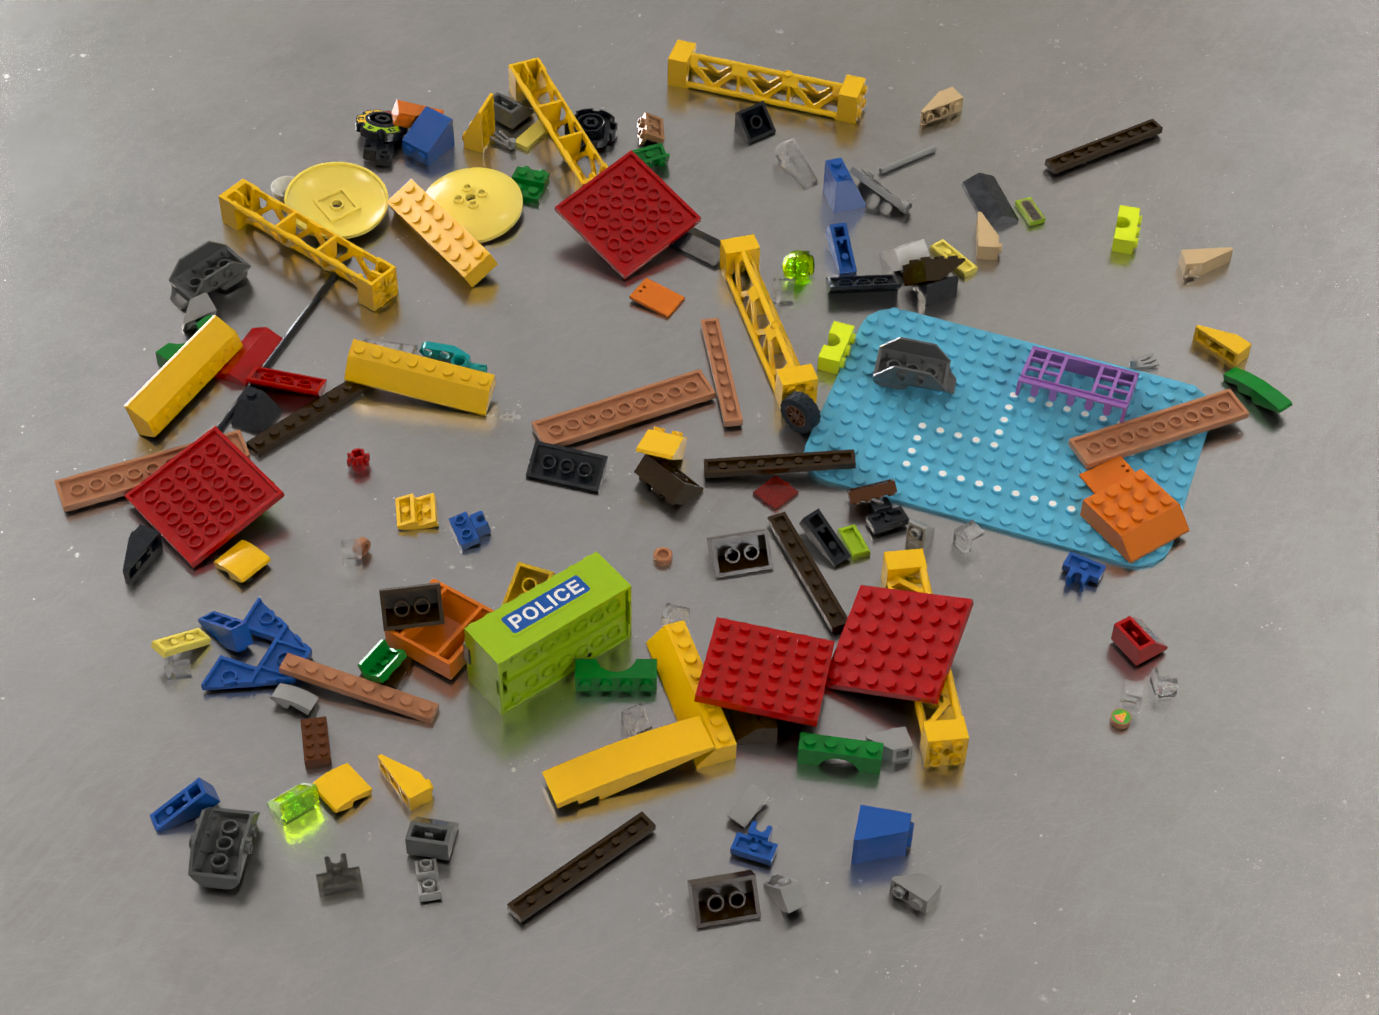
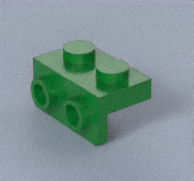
M662 143L632 150L649 168L655 166L662 167L668 163L670 154H666Z
M381 639L361 660L358 667L365 679L383 683L401 665L407 655L404 650L390 648L386 640Z

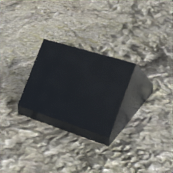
M764 101L735 113L734 131L748 144L776 132Z
M958 275L913 287V291L925 307L955 298L958 287Z

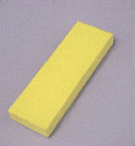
M537 120L516 139L515 145L528 151L548 132L544 129L541 122Z
M944 239L930 246L929 250L936 256L947 258L948 256L957 255L958 258H965V261L954 269L964 279L977 272L978 267Z
M200 628L154 640L151 647L165 658L209 645L211 638Z

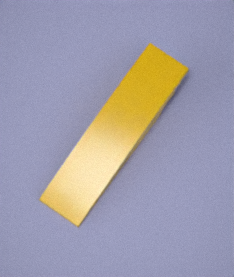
M695 716L596 749L547 769L542 774L557 808H561L576 800L581 804L597 796L600 800L708 753L714 750L715 746L700 717Z

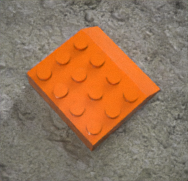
M1142 469L1087 497L1082 503L1080 516L1130 564L1189 532V527L1180 504Z
M433 578L429 583H440L445 624L385 631V639L388 646L404 650L408 657L451 680L467 663L464 660L463 649L465 639L464 628L494 610Z

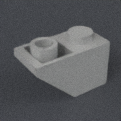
M207 292L190 299L182 323L183 331L195 329L197 327L196 323L208 314L216 315L217 309Z
M910 519L908 521L905 547L909 550L923 549V552H925L933 542L935 528L919 520Z
M905 726L881 732H872L866 735L865 741L884 743L883 759L896 762L912 758L913 744Z
M924 873L894 876L891 879L890 892L896 898L906 901L914 909L926 914L940 897L942 884Z
M776 874L771 876L769 881L763 883L764 888L780 911L791 913L807 905L799 880Z

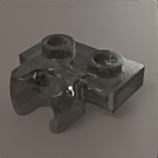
M345 853L340 855L341 860L339 863H332L330 857H325L326 873L316 874L320 897L363 889L359 866L348 868Z

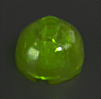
M793 250L784 258L782 272L790 283L796 285H806L809 283L810 280L807 279L810 275H813L815 268L814 257L809 254V251Z

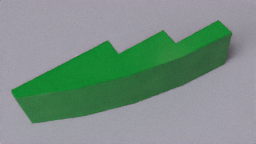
M1234 367L1223 374L1224 381L1237 385L1238 392L1251 396L1252 403L1278 413L1292 406V401L1280 391L1250 372Z

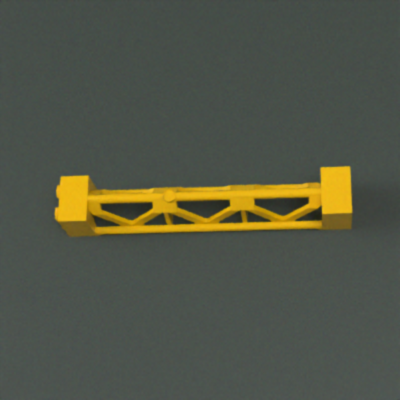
M677 40L668 57V85L693 88L754 102L764 101L765 104L831 117L838 121L856 124L857 119L861 118L862 108L866 106L867 99L864 98V95L867 93L868 86L865 85L866 78L846 75L843 83L794 74L790 70L780 71L696 53V43ZM698 61H700L705 67L698 66ZM710 63L728 67L720 71ZM689 70L691 72L695 71L705 84L688 81ZM748 72L752 73L756 78L749 77ZM760 73L776 76L777 78L768 81ZM706 74L721 79L713 83ZM730 79L737 80L736 91L721 88V85ZM745 82L752 89L754 95L741 92ZM799 82H800L805 88L799 87V86H798ZM756 84L771 89L763 93ZM811 84L820 85L828 88L822 91H817ZM780 90L787 91L786 101L772 99L771 96ZM795 93H797L805 105L791 103ZM806 95H810V97L820 98L821 100L816 103H812ZM831 100L838 101L837 112L821 109L823 105Z
M537 57L509 64L508 77L511 95L518 102L523 100L529 101L542 126L556 144L558 152L574 173L575 191H577L597 176L595 160L600 166L598 174L608 168V165L604 163L560 94L540 58ZM548 92L550 102L540 104L538 99ZM561 108L566 112L565 119L560 120ZM568 124L570 134L560 136L557 131L561 126ZM583 139L586 148L585 151L580 152L581 140ZM585 156L589 157L591 167L588 178H586L577 164Z
M241 179L218 196L223 223L237 231L247 223L253 225L288 248H292L311 259L314 263L321 266L323 270L336 272L338 276L357 287L359 303L375 312L399 293L396 266L368 253L261 191L259 187L247 180ZM260 198L267 201L266 206L263 208L260 205ZM273 209L280 222L273 225L261 215ZM281 210L290 215L285 218ZM296 218L307 224V229L296 234ZM314 233L321 246L315 249L306 244L301 238ZM322 234L328 236L330 239L325 241ZM337 242L348 248V252L338 258ZM355 257L367 279L361 273L357 274L341 262ZM363 257L376 264L375 270H369Z
M755 235L720 240V269L730 287L779 407L782 401L795 391L807 394L816 404L818 377L812 364L800 365L759 272L760 246ZM746 268L753 286L747 291H742L740 273ZM734 270H735L736 286H735V284H734V282H733V279H732V275H733V273H734ZM745 296H749L747 308L745 310L742 301ZM766 314L770 324L765 329H758L757 316ZM766 334L762 349L759 338L761 335ZM783 353L787 364L783 368L776 369L774 354Z
M923 549L884 552L881 572L883 588L933 594ZM951 668L941 693L943 703L939 701L938 704H932L938 709L929 720H926L923 703L914 701L921 731L920 751L924 767H937L949 764L958 765L965 763L969 735L964 716L962 715Z

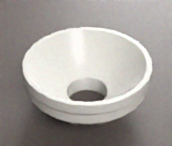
M282 176L275 179L271 184L273 196L284 201L285 196L283 195L294 177Z

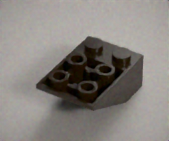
M955 255L948 256L947 258L937 256L934 259H931L930 256L921 257L920 261L919 259L909 260V264L902 265L904 285L919 286L940 281L961 265L965 258H958Z

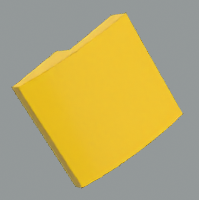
M413 493L395 498L398 529L416 530L439 526L437 499L434 493L417 498Z
M241 540L216 559L214 564L216 568L228 572L231 579L243 583L268 564L271 559L253 544Z
M348 763L332 769L311 784V788L335 813L352 808L354 801L370 796L372 793V788Z

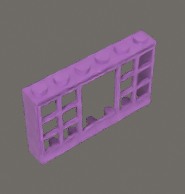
M1032 346V350L1018 379L1015 395L1019 396L1024 383L1032 385L1030 394L1033 397L1038 395L1039 388L1050 390L1048 399L1052 402L1056 400L1057 393L1060 392L1068 395L1066 402L1068 406L1074 405L1076 397L1086 399L1084 408L1087 411H1091L1094 402L1104 404L1103 414L1105 416L1110 414L1112 406L1121 408L1120 423H1123L1136 390L1140 373ZM1033 362L1042 364V369L1032 367ZM1047 366L1058 368L1060 369L1059 373H1055L1046 370ZM1029 370L1040 373L1038 378L1027 376ZM1064 370L1096 378L1091 392L1059 384ZM1043 375L1057 377L1055 383L1043 380ZM1100 380L1112 382L1113 385L1110 387L1098 383ZM1117 384L1130 387V390L1117 389L1116 386ZM1097 388L1110 391L1108 396L1097 394L1095 391ZM1113 393L1127 395L1125 401L1112 398Z

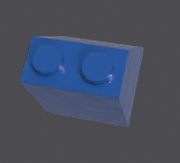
M428 106L425 107L402 139L403 153L428 166L455 145L453 119Z
M842 158L826 160L823 193L833 213L865 208L866 203Z
M860 805L851 864L857 865L905 856L906 848H911L915 824L911 822L912 813Z

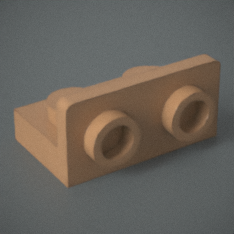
M645 112L637 122L639 144L643 145L647 139L652 142L663 143L665 140L663 118Z

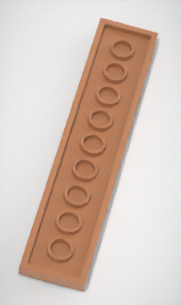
M701 369L533 421L531 426L540 442L566 446L716 398V392Z
M1229 388L1124 421L1123 423L1070 438L1068 445L1083 466L1089 469L1119 456L1124 458L1246 419L1249 416V412Z
M236 430L225 433L224 435L251 460L241 431ZM191 443L55 480V486L64 512L124 496Z

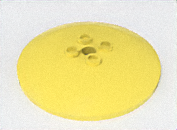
M326 162L303 170L289 183L284 197L285 205L344 239L358 237L374 229L385 217L388 210L386 201L389 200L386 186L375 173L365 167L348 162ZM296 218V227L302 231L307 229V224ZM322 234L324 239H330L328 236Z
M472 167L453 171L436 180L426 191L435 202L479 243L493 240L506 233L516 224L523 210V196L517 183L508 175L489 168Z

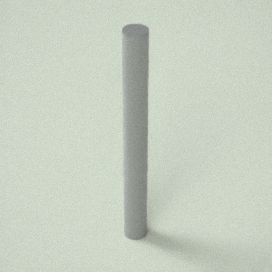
M934 145L879 168V172L884 174L936 152L937 149Z

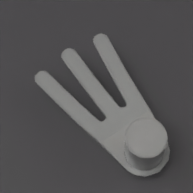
M499 130L501 136L494 132L496 138L490 136L492 141L503 148L513 150L516 147V139L507 137L502 130Z
M1150 353L1138 359L1135 356L1130 357L1128 365L1130 369L1145 370L1157 367L1160 363H1153L1157 358L1149 359L1153 356Z

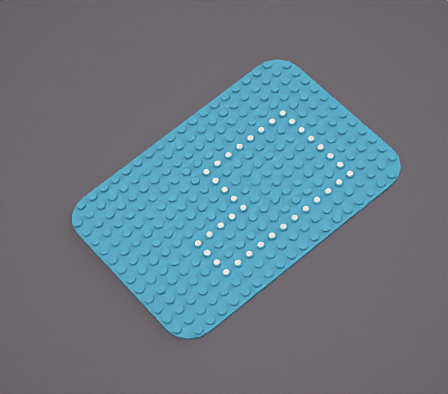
M893 307L868 315L860 325L855 343L851 345L850 355L846 356L845 367L841 368L820 412V423L813 428L805 445L804 452L854 449L856 468L810 471L816 478L829 484L852 489L893 478L897 492L893 496H883L887 497L890 501L1117 564L1144 567L1154 565L1163 560L1170 551L1173 541L1130 564L1080 516L1083 500L1094 493L1079 477V474L1092 468L1086 469L1068 445L1070 438L1120 423L1122 409L1112 406L1110 414L1105 416L1103 414L1104 404L1094 402L1091 411H1087L1084 408L1086 399L1079 397L1075 398L1073 406H1068L1066 404L1068 395L1060 392L1057 393L1056 400L1052 402L1048 399L1050 390L1039 388L1038 395L1033 397L1030 394L1032 385L1025 383L1019 396H1017L1015 392L1018 379L1032 350V346H1037L1140 373L1136 390L1124 421L1206 395L1192 384ZM898 337L937 344L951 360L950 368L956 378L954 394L911 386L899 390L877 385L873 381V374L879 346ZM1033 362L1032 367L1042 369L1043 365ZM1050 366L1046 368V370L1055 373L1060 371V369ZM1029 370L1027 376L1038 378L1040 373ZM1064 370L1059 384L1091 392L1096 378ZM1046 374L1042 377L1043 380L1054 383L1057 378ZM1100 380L1098 383L1110 387L1113 385L1112 382ZM1119 384L1116 386L1117 389L1130 390V387ZM1097 388L1095 393L1108 396L1110 391ZM1114 392L1112 398L1125 401L1127 395ZM1208 431L1133 454L1123 459L1135 472L1142 469L1180 504L1183 512Z

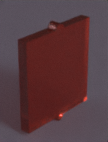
M775 475L755 490L753 495L761 500L762 504H766L774 511H777L797 496L799 492L790 486L789 482H785Z

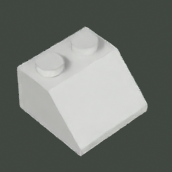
M924 239L908 242L880 253V257L893 271L900 270L901 273H903L902 265L909 264V260L919 259L920 261L921 257L930 256Z

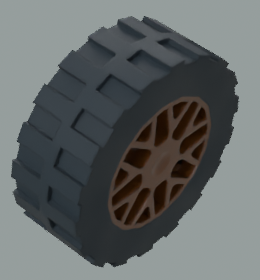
M795 391L791 393L780 404L782 417L796 432L806 434L820 423L821 415L817 404L803 392Z

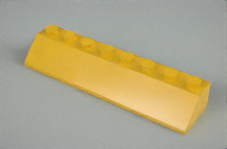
M213 315L124 405L139 435L156 437L243 347L237 332L219 317Z
M353 339L348 353L344 377L345 381L482 416L487 414L496 386L494 374Z
M685 621L664 625L646 642V646L651 659H657V673L675 718L678 722L699 716L715 746L714 750L693 759L696 769L736 759L737 743L722 708L694 701L703 663Z

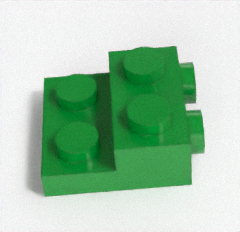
M517 166L512 175V179L521 190L523 201L539 205L550 184L549 173L544 169L533 170L528 166Z

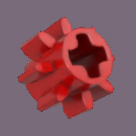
M356 448L351 453H347V466H352L353 471L360 472L369 467L370 455L369 453L365 454L364 449Z

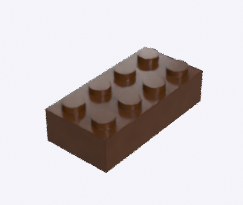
M893 478L847 490L849 502L853 505L860 504V501H872V498L881 499L884 498V495L893 496L897 492Z
M326 716L301 719L305 768L332 765Z

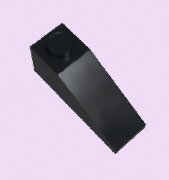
M819 508L800 521L799 525L809 540L834 567L851 557Z
M141 524L131 532L123 565V575L126 584L129 585L162 546L160 532Z

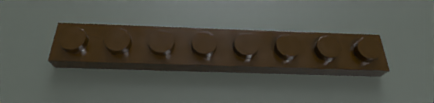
M1150 119L1045 160V166L1053 174L1158 135L1162 133L1163 127L1154 119Z
M345 381L246 442L247 448L259 457L371 387Z
M854 449L704 459L705 478L856 468Z
M786 512L768 516L767 522L831 632L844 629L848 617Z
M641 811L507 904V909L522 923L656 830V825Z

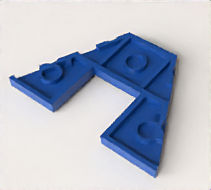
M258 597L243 621L248 622L252 635L273 641L257 667L220 655L202 682V690L279 685L280 683L294 684L297 680L296 678L279 673V667L287 653L308 660L312 656V649L306 643H303L301 638L297 634L295 635L280 617H277L272 609L270 610L262 602L261 598Z

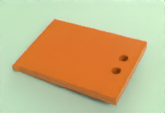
M645 278L629 296V299L668 318L685 297Z
M1119 456L1079 474V477L1095 494L1135 471L1122 456Z

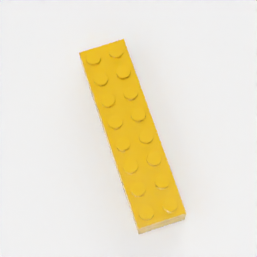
M412 179L386 201L393 212L472 288L498 265L493 256Z

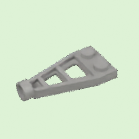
M852 167L849 171L869 188L896 206L903 214H907L911 210L912 202L908 199L902 201L874 178L875 174L868 169Z

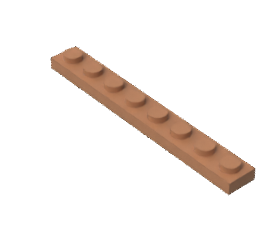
M719 318L701 319V329L724 427L743 425V418Z
M287 653L279 667V673L429 724L432 723L439 709L438 703Z

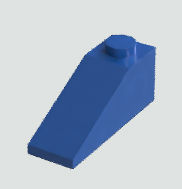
M846 222L829 225L826 230V237L839 274L857 272Z
M216 611L198 618V622L227 649L241 652L247 646L253 644L248 622Z
M199 777L150 814V818L156 831L161 832L200 816L203 809L214 807L221 801L214 786Z

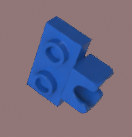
M465 511L449 518V522L462 550L481 543L479 538L491 532L483 511H478L469 516Z
M1069 552L1062 565V570L1068 572L1065 585L1070 586L1071 583L1077 582L1080 584V592L1084 591L1088 580L1098 584L1106 569V565L1073 552Z
M753 821L748 830V835L737 832L730 848V854L771 866L778 849V844L770 842L773 828L769 825L765 831L760 832L756 829L757 822Z

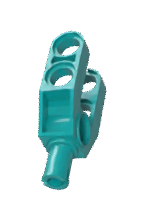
M425 341L419 350L423 356L428 358L451 361V364L486 373L488 370V365L472 363L469 354L453 345Z

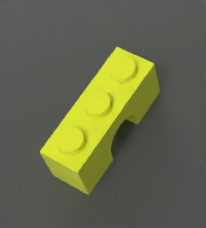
M1120 205L1112 245L1113 252L1132 255L1133 248H1137L1139 238L1136 237H1139L1141 228L1139 226H1141L1142 216L1139 215L1140 208Z
M837 321L833 322L829 331L828 346L823 345L818 356V370L838 375L840 369L845 367V357L850 355L851 344H854L857 334H854L855 326Z

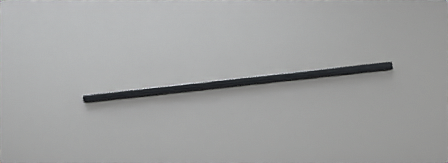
M352 257L341 263L347 266ZM332 272L261 367H271L338 278L336 272ZM248 384V385H247V386H250V387H253V388L256 387V385H253V384ZM238 398L216 426L221 432L232 419Z

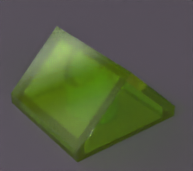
M301 782L266 804L282 825L286 826L320 806L318 788L316 784Z

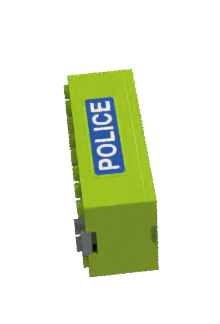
M596 551L576 564L570 565L564 571L553 575L545 582L537 584L526 593L520 594L514 600L503 604L495 611L487 613L481 619L470 623L464 628L465 639L463 649L464 660L467 662L468 680L503 715L575 671V659H596L632 637L631 585Z

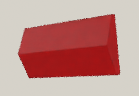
M268 327L252 328L241 341L243 347L223 366L215 377L246 387L249 384L246 382V377L255 366L261 367L283 338Z
M255 366L246 377V382L253 385L320 397L324 392L327 379Z

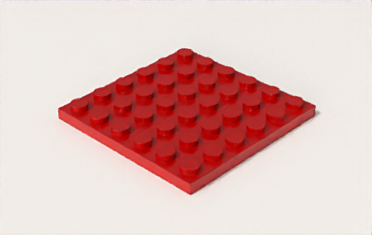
M632 150L556 205L554 209L624 280L695 227L702 219Z
M214 426L124 496L194 568L285 495L236 445Z
M860 585L831 659L825 688L938 704L974 605L973 600Z
M717 617L694 701L817 727L835 641Z

